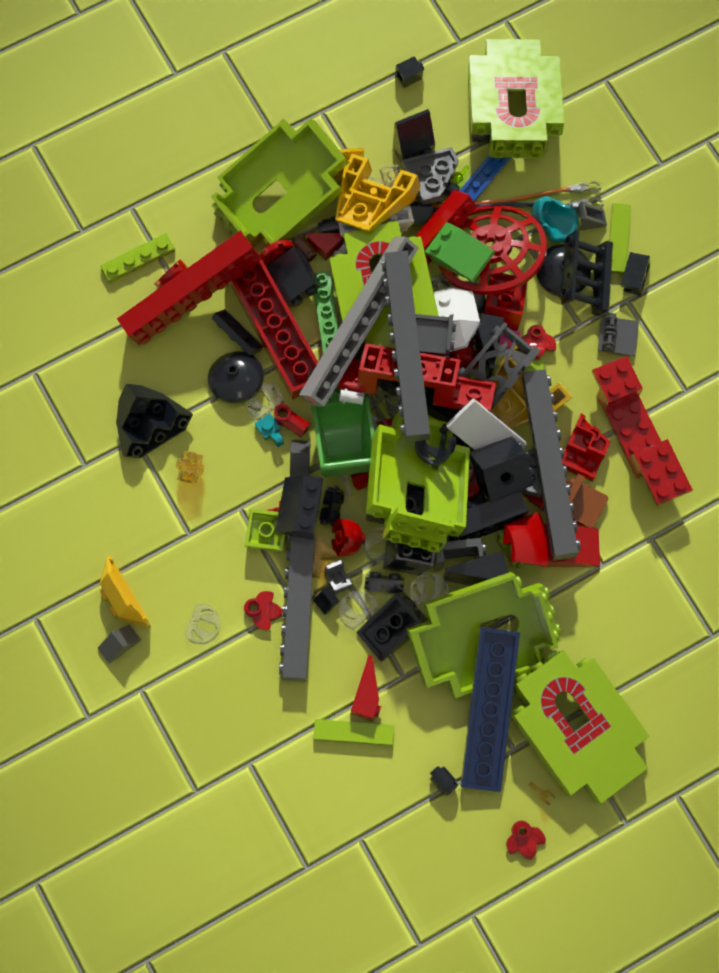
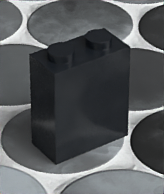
M292 247L266 266L288 306H299L306 297L316 294L318 289L322 287L302 249Z

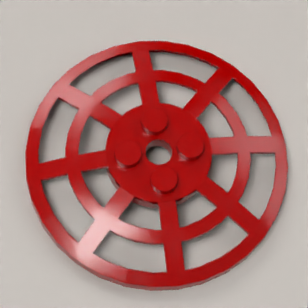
M488 205L476 208L470 216L487 211H493V214L481 215L471 220L467 218L460 229L464 231L469 227L473 231L472 237L485 245L489 242L494 243L492 246H488L495 253L479 274L480 284L474 285L464 282L455 277V273L438 265L441 274L453 286L479 295L506 293L527 283L540 270L547 254L545 233L542 226L530 214L518 208L503 205ZM501 211L515 213L526 219L518 221L510 216L501 214ZM491 218L490 225L479 227L475 223ZM499 219L513 223V225L507 228L497 224ZM531 224L536 226L540 234L541 245L529 243V235L525 226ZM519 229L524 241L512 240L511 233ZM512 248H522L519 255L512 260L509 256ZM528 250L539 252L534 264L523 273L517 265L524 259ZM502 260L506 264L499 268L489 269L490 264ZM511 270L517 277L503 284L487 285L488 275H497Z

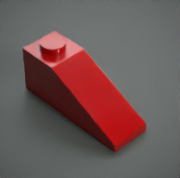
M368 655L350 715L373 722L374 716H379L382 706L378 705L379 694L373 657Z

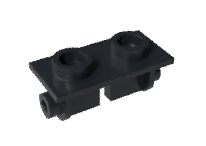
M338 486L334 488L328 487L325 490L323 504L329 505V507H322L319 518L321 525L327 526L329 523L333 526L336 519H340V508L344 502V492Z
M370 572V574L365 575V579H369V582L365 581L364 589H368V591L382 592V585H386L385 593L396 594L403 592L404 585H401L400 582L404 583V577H401L400 574L390 573L389 576H383L380 572Z

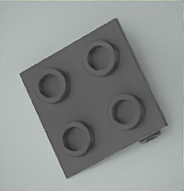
M609 313V316H602L598 351L635 356L639 321L620 319L616 317L615 313Z

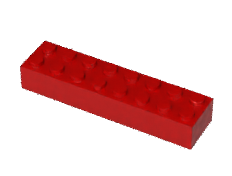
M240 230L119 316L117 320L134 342L139 346L146 344L151 340V337L165 331L168 325L179 321L186 312L193 311L200 302L210 299L217 290L224 289L231 280L241 277L245 270L255 267L258 261L261 260V257Z
M261 259L255 267L248 268L241 277L231 280L229 284L293 400L300 397L299 394L317 366L318 360Z

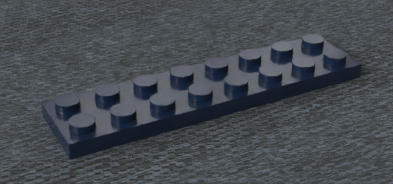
M482 627L479 629L460 787L501 792L520 632Z

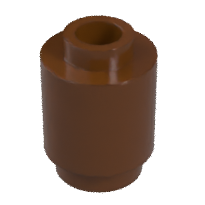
M297 236L292 240L296 248L302 249L309 263L316 258V249L305 236Z

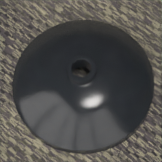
M555 245L548 248L545 261L536 274L540 285L550 294L561 297L564 267L562 264H564L565 245ZM578 249V258L589 261L586 255ZM577 265L576 275L590 279L591 270ZM576 283L575 292L580 293L586 285Z
M241 351L222 355L212 364L208 373V385L211 392L216 398L226 403H241L249 400L257 394L264 380V371L259 360L253 355L249 356Z

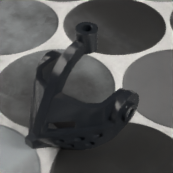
M446 423L439 429L441 433L439 449L428 445L426 440L415 441V450L419 458L426 464L431 465L434 470H438L448 460L456 447V437L451 436L448 440V449H444L447 431L449 430ZM430 453L436 460H433L428 454Z

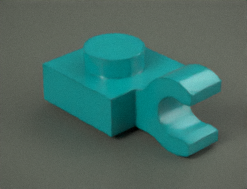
M270 413L254 424L265 440L271 438L277 447L284 444L283 437L278 433L281 431V427Z

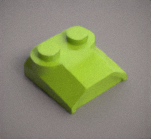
M250 508L244 547L268 550L272 553L283 552L286 535L275 534L279 512Z

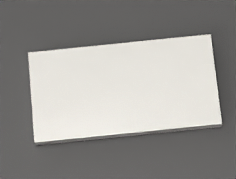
M474 398L446 424L449 430L474 450L511 436L516 442L521 443L522 448L527 445L525 440Z

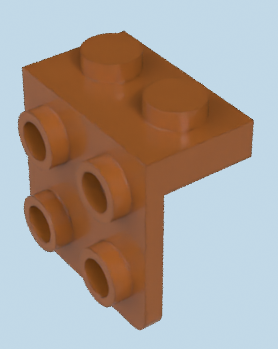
M578 474L576 479L571 478L569 482L571 495H568L569 502H573L574 506L572 519L585 527L594 528L609 498L607 495L584 484L585 477Z

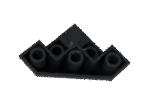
M126 384L119 398L116 419L123 456L131 458L143 457L185 431L193 414L163 393L142 385Z

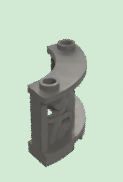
M505 322L501 327L496 326L490 333L491 339L466 369L462 367L458 374L459 377L465 378L469 374H474L475 379L482 381H499V387H495L491 410L540 352L537 347L534 346L532 348L509 329ZM502 334L513 342L510 349H506V340L503 345L498 343V339ZM493 343V346L496 350L486 352V350ZM515 345L519 347L522 351H524L526 354L514 350ZM506 356L504 367L509 377L506 379L502 376H492L487 379L485 373L486 359ZM510 356L513 357L511 362H516L514 368L508 366ZM479 360V370L472 369Z

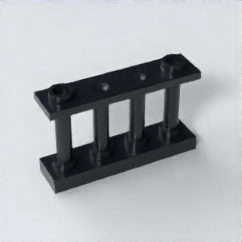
M576 230L567 235L564 241L565 256L560 294L561 305H566L574 300L581 301L592 306V315L599 316L609 311L613 242L605 241L598 246L579 241L580 231ZM578 248L594 253L596 256L595 263L578 258ZM577 265L593 270L594 280L576 275ZM576 283L592 287L593 297L575 292Z

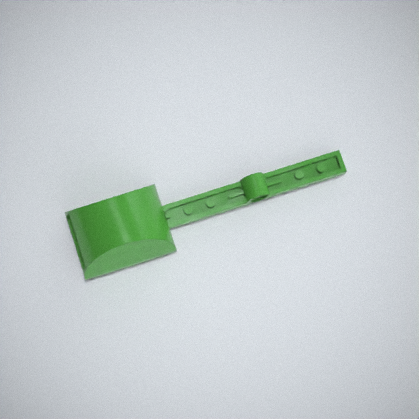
M330 271L315 273L322 285L317 293L314 294L323 354L339 329ZM338 385L324 407L311 405L320 469L324 477L370 471L374 427L369 396H364L362 405L348 402L342 404L339 401L340 390L344 389H339Z

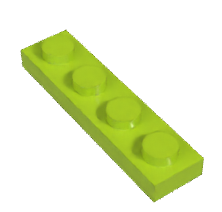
M167 233L100 265L108 282L111 283L174 252L175 247Z

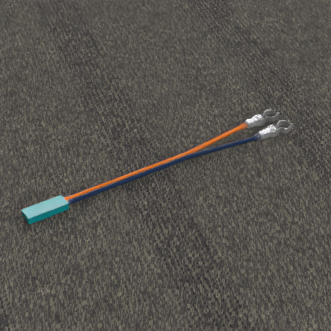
M591 181L589 185L596 184L597 186H600L601 183ZM582 182L561 189L510 199L476 201L474 203L477 208L488 205L533 207L534 203H518L514 201L564 191L584 194L589 190L591 193H596L602 188L599 187L593 191L587 188L589 187L587 183ZM593 198L591 201L581 199L580 201H573L564 205L573 207L576 210L580 202L591 204L594 200L600 203L603 200L599 198ZM442 204L432 205L433 212H436Z

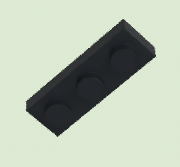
M226 309L214 313L212 319L216 322L217 326L223 329L230 339L235 341L245 353L252 356L261 352L263 346Z

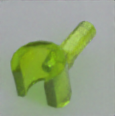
M465 165L460 172H455L450 180L454 179L456 185L463 181V174L469 169V166Z

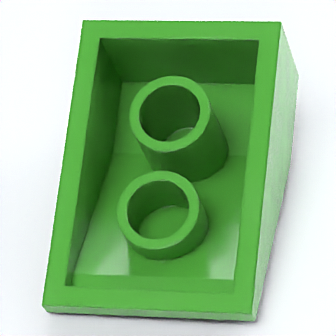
M446 222L425 253L435 264L474 282L495 251L462 229Z

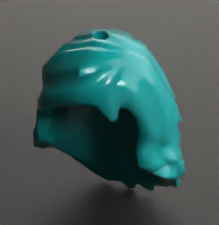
M549 196L535 200L531 211L532 217L538 221L544 233L547 234L552 242L562 241L564 243L567 235L578 230L579 220L573 207L564 205L561 201Z

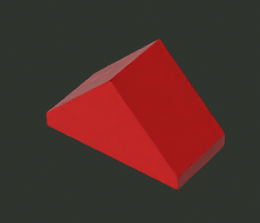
M307 233V240L316 249L315 252L325 261L344 243V237L340 233Z

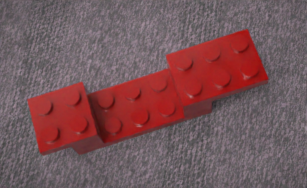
M365 344L362 359H352L338 383V388L376 395L380 379L399 382V380H395L394 376L397 362H393L392 350H395V348ZM420 353L424 387L435 388L433 405L461 410L474 398L491 412L496 383L459 377V359Z
M622 357L593 369L592 374L600 388L597 398L636 479L643 477L656 506L692 492L693 489L669 440L661 441L641 401L640 394L643 387L628 357Z

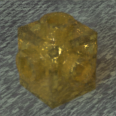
M184 451L182 457H178L176 469H179L177 480L196 484L200 474L202 475L204 472L203 455Z

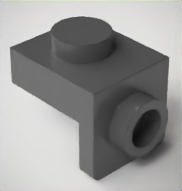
M342 560L331 562L325 566L324 578L334 594L352 588V583L344 571Z

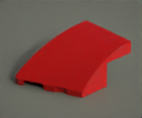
M581 413L564 450L562 463L563 466L566 465L567 471L576 475L580 474L585 479L593 482L600 463L606 455L610 441L600 433L596 426L592 427L585 419L586 416Z
M539 512L504 525L503 545L511 546V562L540 567L548 566L547 537L543 519Z

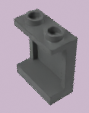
M415 314L420 353L449 356L450 350L454 351L455 339H451V334L456 331L457 322L453 320V314H450L449 317Z
M481 538L446 542L440 552H435L434 572L442 571L444 559L474 556L475 559L484 557L486 555L485 544L481 543Z

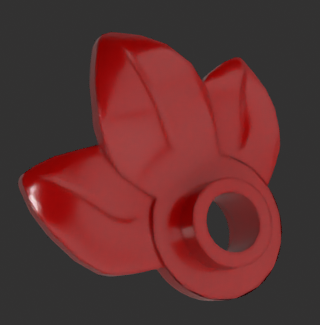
M531 326L527 334L521 337L532 348L535 346L540 350L535 357L537 360L543 356L546 350L556 351L555 339L551 335L546 334L542 326ZM533 332H539L540 335H535Z
M270 591L260 592L256 598L249 599L244 605L245 614L253 619L255 626L263 630H269L271 628L270 620L278 618L283 613L279 605L272 602L274 593ZM256 606L257 610L255 612H252L250 610V607Z
M520 820L513 824L511 828L512 834L507 839L506 847L509 854L519 851L523 857L532 860L536 854L537 845L546 843V838L539 828L531 827L526 821ZM524 827L525 832L520 835L519 829Z

